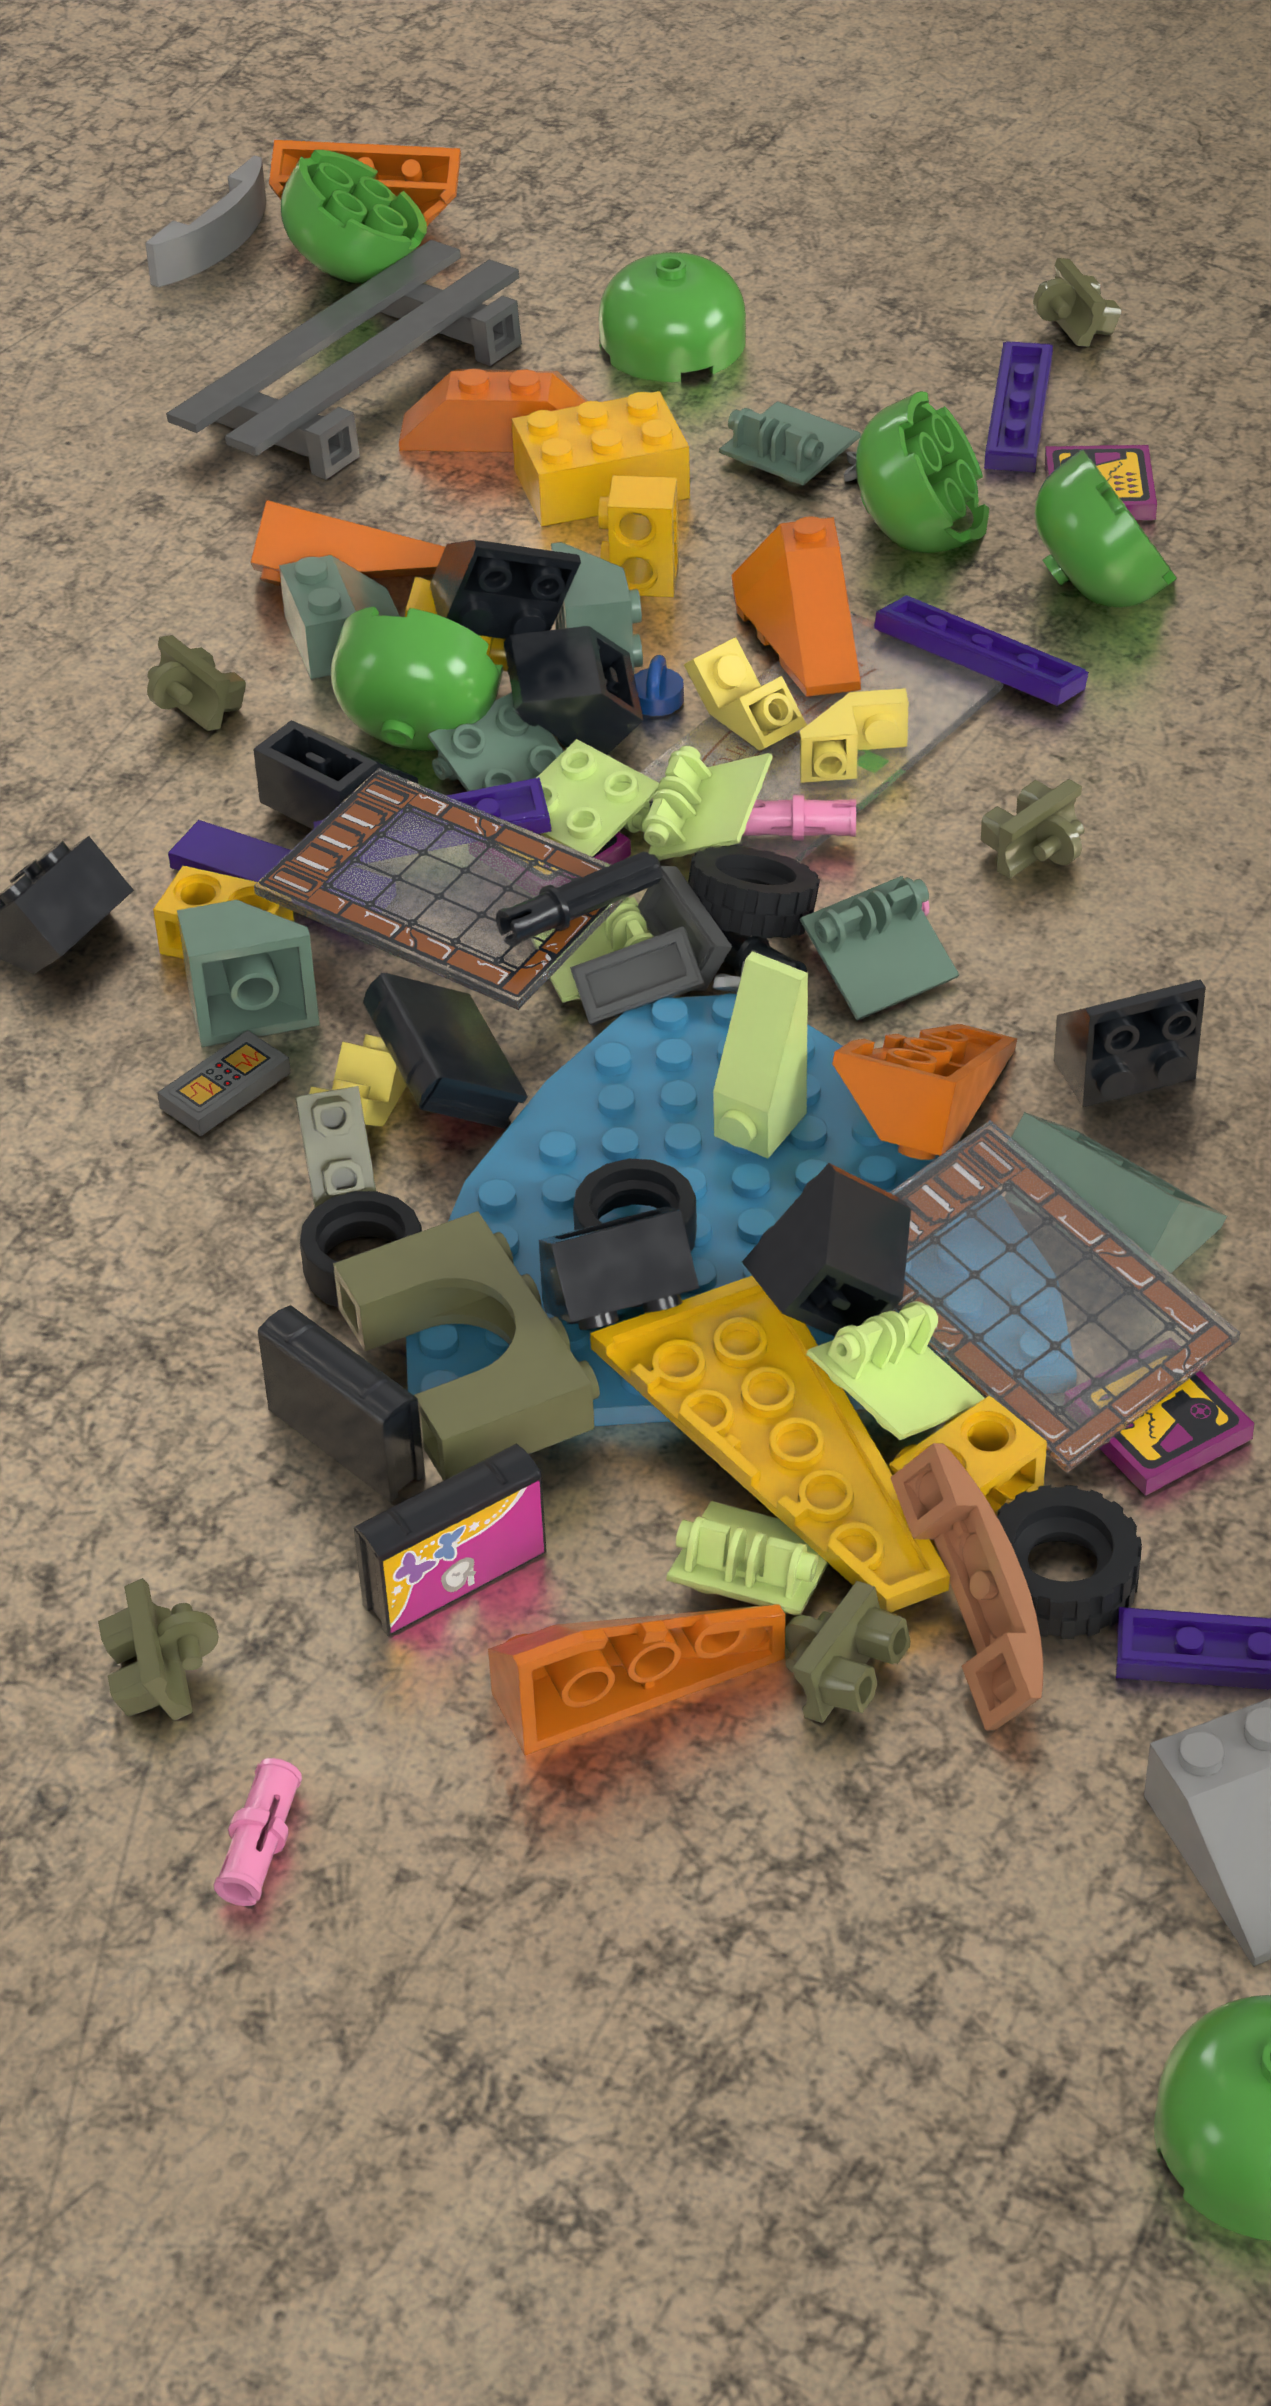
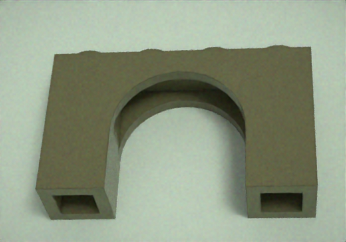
M479 1211L333 1263L338 1308L364 1351L374 1349L416 1332L445 1324L478 1326L497 1334L510 1345L501 1357L487 1367L414 1395L418 1398L422 1447L443 1481L516 1443L528 1454H531L594 1429L593 1400L599 1398L600 1391L593 1369L586 1360L580 1362L576 1360L570 1351V1342L562 1322L556 1316L552 1318L547 1316L542 1308L540 1294L534 1280L529 1274L520 1275L514 1266L512 1252L506 1238L501 1232L493 1234Z

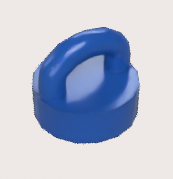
M663 655L654 656L649 668L634 674L642 714L664 716L675 712L682 706L684 702L683 678L679 673L667 668L666 659Z

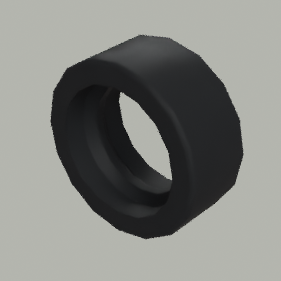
M628 1158L607 1163L589 1173L576 1189L573 1205L574 1230L601 1224L602 1222L599 1219L613 1209L624 1206L645 1205L657 1209L670 1207L681 1210L690 1252L695 1247L697 1232L696 1195L689 1180L674 1167L650 1159Z
M353 1191L331 1197L314 1208L302 1224L300 1237L303 1273L310 1290L326 1304L338 1307L333 1263L339 1261L327 1256L329 1250L343 1241L357 1237H379L394 1242L421 1232L422 1226L415 1211L399 1198L378 1191Z

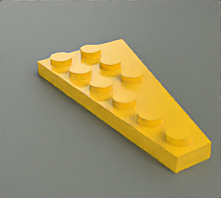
M753 1276L682 1300L683 1303L676 1307L645 1313L590 1333L591 1350L852 1585L859 1581L875 1586L880 1609L891 1613L949 1591L950 1574L930 1539H913L890 1479L893 1475L845 1391L833 1383L828 1374L806 1355L808 1349L818 1346L807 1325L782 1314Z

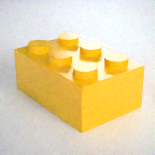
M660 391L651 393L636 392L624 398L603 402L587 401L576 407L554 411L538 410L527 416L512 418L514 470L541 527L598 516L600 497H609L613 475L677 478V501L690 499L689 445Z

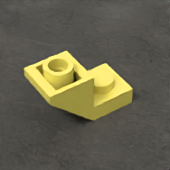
M736 637L683 664L708 713L759 751L807 726L783 677L780 676L761 686Z
M906 688L849 692L800 730L801 783L857 779L858 750L907 747L909 701Z
M365 1034L363 1045L342 1042L332 1090L359 1086L365 1125L383 1127L407 1085L382 1038ZM311 1086L309 1094L331 1091V1089Z

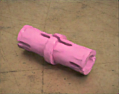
M793 795V800H756L742 836H792V841H804V836L818 835L856 837V799L804 800V795Z
M266 1758L260 1764L258 1763L255 1770V1778L244 1808L236 1811L232 1817L228 1828L232 1841L219 1877L217 1876L214 1882L215 1892L229 1903L239 1906H252L256 1903V1900H260L262 1886L273 1855L281 1852L285 1846L289 1834L285 1821L297 1787L299 1788L302 1781L301 1772L291 1763L277 1758Z

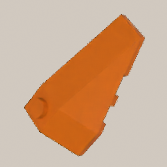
M266 500L251 565L254 570L262 572L260 580L277 586H281L279 565L297 562L306 557H323L328 555L336 557L371 579L435 574L445 546Z
M809 516L800 518L795 522L780 523L731 575L737 614L744 622L750 620L757 629V638L764 646L771 645L777 652L780 666L806 697L861 690V680L834 517L821 519Z
M955 1024L920 1030L919 1038H907L900 1034L885 1035L884 1045L881 1048H874L875 1042L865 1038L852 1040L834 1052L832 1064L880 1140L899 1145L898 1152L907 1157L933 1160L936 1155L942 1156L958 1143L1014 1053L1018 1038L963 1024Z
M776 1604L557 1624L530 1634L516 1635L505 1643L488 1649L492 1695L523 1754L528 1755L785 1659V1613L781 1606Z

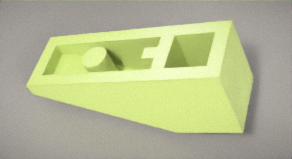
M753 951L745 959L713 1090L714 1136L727 1141L733 1146L746 1149L768 1159L807 1114L808 973Z

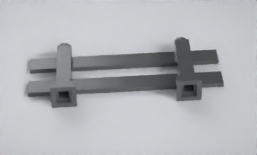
M429 240L167 412V421L195 433L200 432L213 422H218L235 429L225 436L226 445L254 456H258L274 444L309 457L311 474L327 480L359 458L360 452L354 412L337 407L325 416L318 415L438 333L474 345L476 361L489 366L522 345L517 300L501 296L489 305L482 304L519 279V269L489 259L442 290L424 284V282L461 258L460 249ZM381 312L399 319L278 400L260 393V391L377 313Z

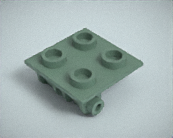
M777 401L762 414L756 413L749 408H743L741 411L735 409L728 419V428L733 430V438L719 448V453L739 460L746 465L754 466L783 477L789 482L805 485L861 437V433Z
M512 693L494 701L487 714L474 724H463L456 729H437L428 734V738L438 750V758L432 761L435 774L441 780L449 778L455 781L458 779L466 791L536 778L564 750L549 731L539 725L536 727L531 726L519 717L513 707Z
M900 876L800 919L856 1020H860L959 977L957 969L921 909L922 903L929 899L927 886L921 879L913 881L909 877L903 878V876Z

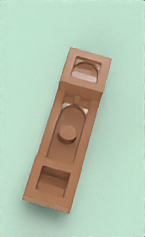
M933 1443L891 1476L890 1479L913 1539H934L940 1558L950 1574L951 1587L977 1652V1655L961 1667L985 1730H997L1042 1698L1043 1653L1037 1616L1020 1563L989 1502L950 1450L943 1443Z

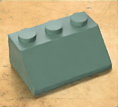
M1024 1112L1006 1146L1044 1179V1183L1047 1181L1073 1203V1207L1076 1206L1152 1272L1158 1275L1168 1277L1221 1229L1228 1217L1079 1131ZM1013 1190V1194L1016 1197H1018L1037 1215H1040L1039 1209H1035L1031 1204H1029L1024 1198H1022L1017 1192ZM1006 1195L1005 1203L1028 1216L1036 1218L1011 1195ZM1057 1227L1055 1228V1230H1056L1058 1233H1060L1064 1238H1066V1239L1070 1240L1071 1242L1075 1243V1242H1074L1073 1240H1071L1066 1234H1064L1059 1228H1057Z

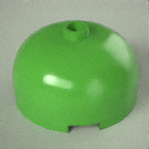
M314 150L310 158L304 159L300 157L285 184L281 196L283 226L295 248L319 270L344 281L364 284L419 247L427 232L426 220L416 203L404 191L397 197L386 185L374 179L378 173L377 170L352 157L328 150Z
M663 252L639 258L617 272L607 284L602 294L598 314L599 346L603 347L610 355L611 365L628 375L651 381L681 382V373L709 368L712 374H716L733 364L745 348L746 313L742 293L729 273L707 258L682 252Z
M923 391L916 392L887 406L869 421L858 443L856 473L863 505L881 531L895 544L904 549L921 553H934L958 548L982 538L986 534L990 508L985 504L978 507L979 497L976 481L983 478V474L965 433L951 412L945 406L935 410L928 403V393ZM967 505L973 514V523L968 530L961 533L956 532L950 527L953 526L954 521L965 517Z
M1083 449L1055 469L1046 478L1036 498L1034 517L1038 534L1050 553L1043 559V562L1060 585L1070 580L1084 597L1096 604L1108 607H1129L1151 599L1177 579L1133 515Z
M369 607L352 613L344 621L332 658L331 682L333 692L343 712L356 726L368 735L387 744L404 749L437 751L428 738V734L437 729H456L463 724H474L483 718L496 700L503 676V665H495L486 654L489 644L473 631L450 619L414 608H409L407 617L379 616L376 607Z
M1259 1995L1237 1999L1211 2010L1194 2022L1179 2038L1172 2048L1161 2074L1154 2118V2138L1157 2152L1162 2153L1168 2168L1184 2188L1183 2198L1193 2208L1223 2228L1244 2236L1271 2241V1995Z

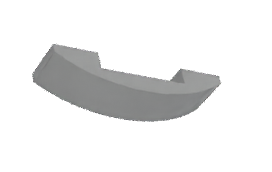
M254 155L228 176L229 193L190 225L172 221L145 243L151 285L161 287L198 274L225 259L253 234L260 224L266 208L262 157Z

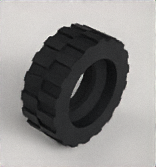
M722 846L718 848H705L704 851L699 850L692 856L688 884L720 930L731 931L744 936L772 939L773 937L791 938L793 935L799 936L805 933V928L800 919L814 912L820 879H818V874L815 871L809 869V866L799 863L788 856H781L775 854V852L762 851L750 847Z
M1046 1485L1038 1487L1036 1491L1029 1493L1024 1491L1016 1495L1014 1501L1009 1504L1005 1503L998 1510L997 1518L1014 1549L1025 1576L1035 1608L1040 1636H1061V1639H1074L1075 1636L1084 1634L1087 1637L1100 1633V1629L1108 1625L1112 1627L1118 1623L1119 1607H1132L1134 1595L1138 1589L1142 1543L1141 1537L1136 1535L1137 1525L1132 1517L1128 1518L1123 1513V1507L1118 1503L1108 1501L1103 1498V1494L1094 1490L1089 1492L1078 1489V1486L1065 1485L1064 1487ZM1055 1541L1070 1542L1094 1552L1098 1565L1094 1574L1089 1578L1078 1581H1056L1033 1572L1028 1563V1556L1032 1548L1039 1544Z

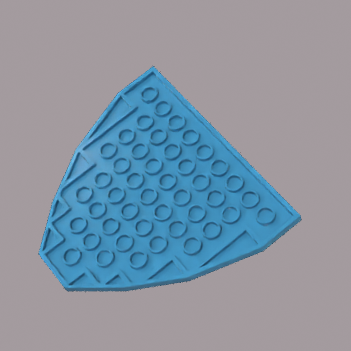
M737 994L680 998L667 997L655 1003L625 1011L546 1080L467 1177L448 1222L479 1211L492 1233L501 1232L506 1238L512 1252L514 1266L520 1275L529 1274L534 1280L540 1294L542 1308L545 1311L542 1301L539 1240L574 1231L573 1205L576 1189L589 1173L607 1163L628 1158L655 1160L674 1167L686 1177L696 1195L697 1232L695 1247L691 1251L699 1289L680 1293L682 1300L752 1276L742 1261L759 1243L764 1232L773 1226L801 1195L806 1184L817 1176L828 1163L898 1196L961 1151L965 1146L958 1141L955 1146L942 1156L936 1155L933 1160H920L899 1153V1145L880 1140L832 1064L834 1052L841 1048L842 1045L808 1024L807 1114L768 1159L746 1149L733 1146L727 1141L714 1136L713 1090ZM995 1193L969 1213H975L999 1194ZM1001 1198L977 1214V1220L1008 1247H1015L1027 1238V1235ZM645 1205L624 1206L613 1209L603 1215L599 1221L605 1223L657 1208ZM966 1215L934 1239H939L966 1219ZM974 1221L966 1222L940 1241V1246L972 1274H978L1003 1256L1006 1250ZM1030 1240L1016 1249V1254L1048 1282L1056 1281V1278ZM929 1242L907 1257L906 1262L930 1245ZM933 1247L907 1265L905 1275L935 1301L943 1300L969 1281V1275L940 1249ZM1009 1255L980 1276V1281L1012 1309L1020 1308L1046 1288V1284L1016 1257ZM906 1279L904 1280V1282L910 1288H912L919 1295V1297L923 1298L928 1304L932 1306V1302L927 1297H925L909 1281H907ZM973 1282L943 1303V1308L974 1336L981 1337L1009 1316V1310L982 1286ZM1048 1290L1020 1311V1316L1052 1345H1059L1068 1338L1061 1297L1054 1290ZM642 1306L617 1310L619 1318L617 1322L587 1330H580L579 1324H567L565 1320L559 1318L568 1335L570 1351L578 1362L586 1360L589 1363L599 1385L600 1396L593 1400L594 1426L671 1422L591 1350L590 1333L645 1314ZM936 1310L956 1329H958L965 1337H967L969 1339L968 1342H972L973 1338H971L964 1330H962L941 1310ZM546 1313L549 1318L554 1317L553 1315ZM1010 1318L983 1339V1344L1013 1371L1020 1373L1050 1351V1346L1018 1318ZM468 1324L439 1325L406 1336L408 1391L415 1395L481 1370L501 1357L510 1345L497 1334ZM807 1325L818 1346L835 1338L830 1334ZM1068 1341L1061 1346L1060 1352L1073 1362L1070 1342ZM930 1342L927 1346L984 1398L989 1396L946 1358L948 1352L942 1354ZM977 1346L1001 1369H1003L1011 1378H1013V1374L1009 1370H1007L982 1346ZM1052 1353L1024 1374V1380L1043 1397L1064 1396L1076 1389L1075 1368L1059 1354ZM1017 1382L1034 1398H1039L1022 1382ZM844 1390L855 1410L865 1409Z

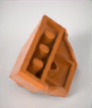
M274 140L269 185L280 200L285 184L300 157L304 159L310 158L314 150H328L344 154L377 170L378 173L374 179L386 185L397 197L404 191L421 210L427 226L457 195L461 160L460 148Z
M457 369L447 374L404 413L399 438V451L513 453L512 418L527 416L538 410L554 411L576 407L588 400L558 371Z

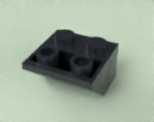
M481 540L448 543L430 583L437 615L468 628L478 636L507 639L513 634L551 630L578 571L581 560L577 554Z
M590 626L513 634L503 642L508 666L507 672L510 678L514 701L513 707L516 713L527 724L534 727L539 725L557 736L564 747L568 748L577 739L608 755L644 721L629 652Z
M292 720L253 749L260 803L314 830L313 822L327 819L376 772L383 773L416 788L419 787L417 777L333 736Z
M87 836L70 849L64 841H61L38 861L37 859L33 860L9 880L11 885L0 893V960L35 974L63 956L134 891L90 836Z
M1201 979L1057 1015L1054 1062L1082 1107L1196 1079L1206 990Z
M828 1163L817 1176L806 1184L801 1195L780 1219L764 1232L759 1243L745 1257L742 1263L782 1314L835 1337L837 1332L843 1327L849 1325L860 1326L870 1317L880 1315L886 1311H893L903 1299L911 1208L905 1200Z
M662 1207L539 1240L542 1301L545 1312L565 1320L567 1324H579L580 1330L593 1329L615 1323L619 1320L617 1310L628 1307L642 1306L644 1313L676 1307L683 1303L680 1293L699 1289L683 1218L679 1209Z

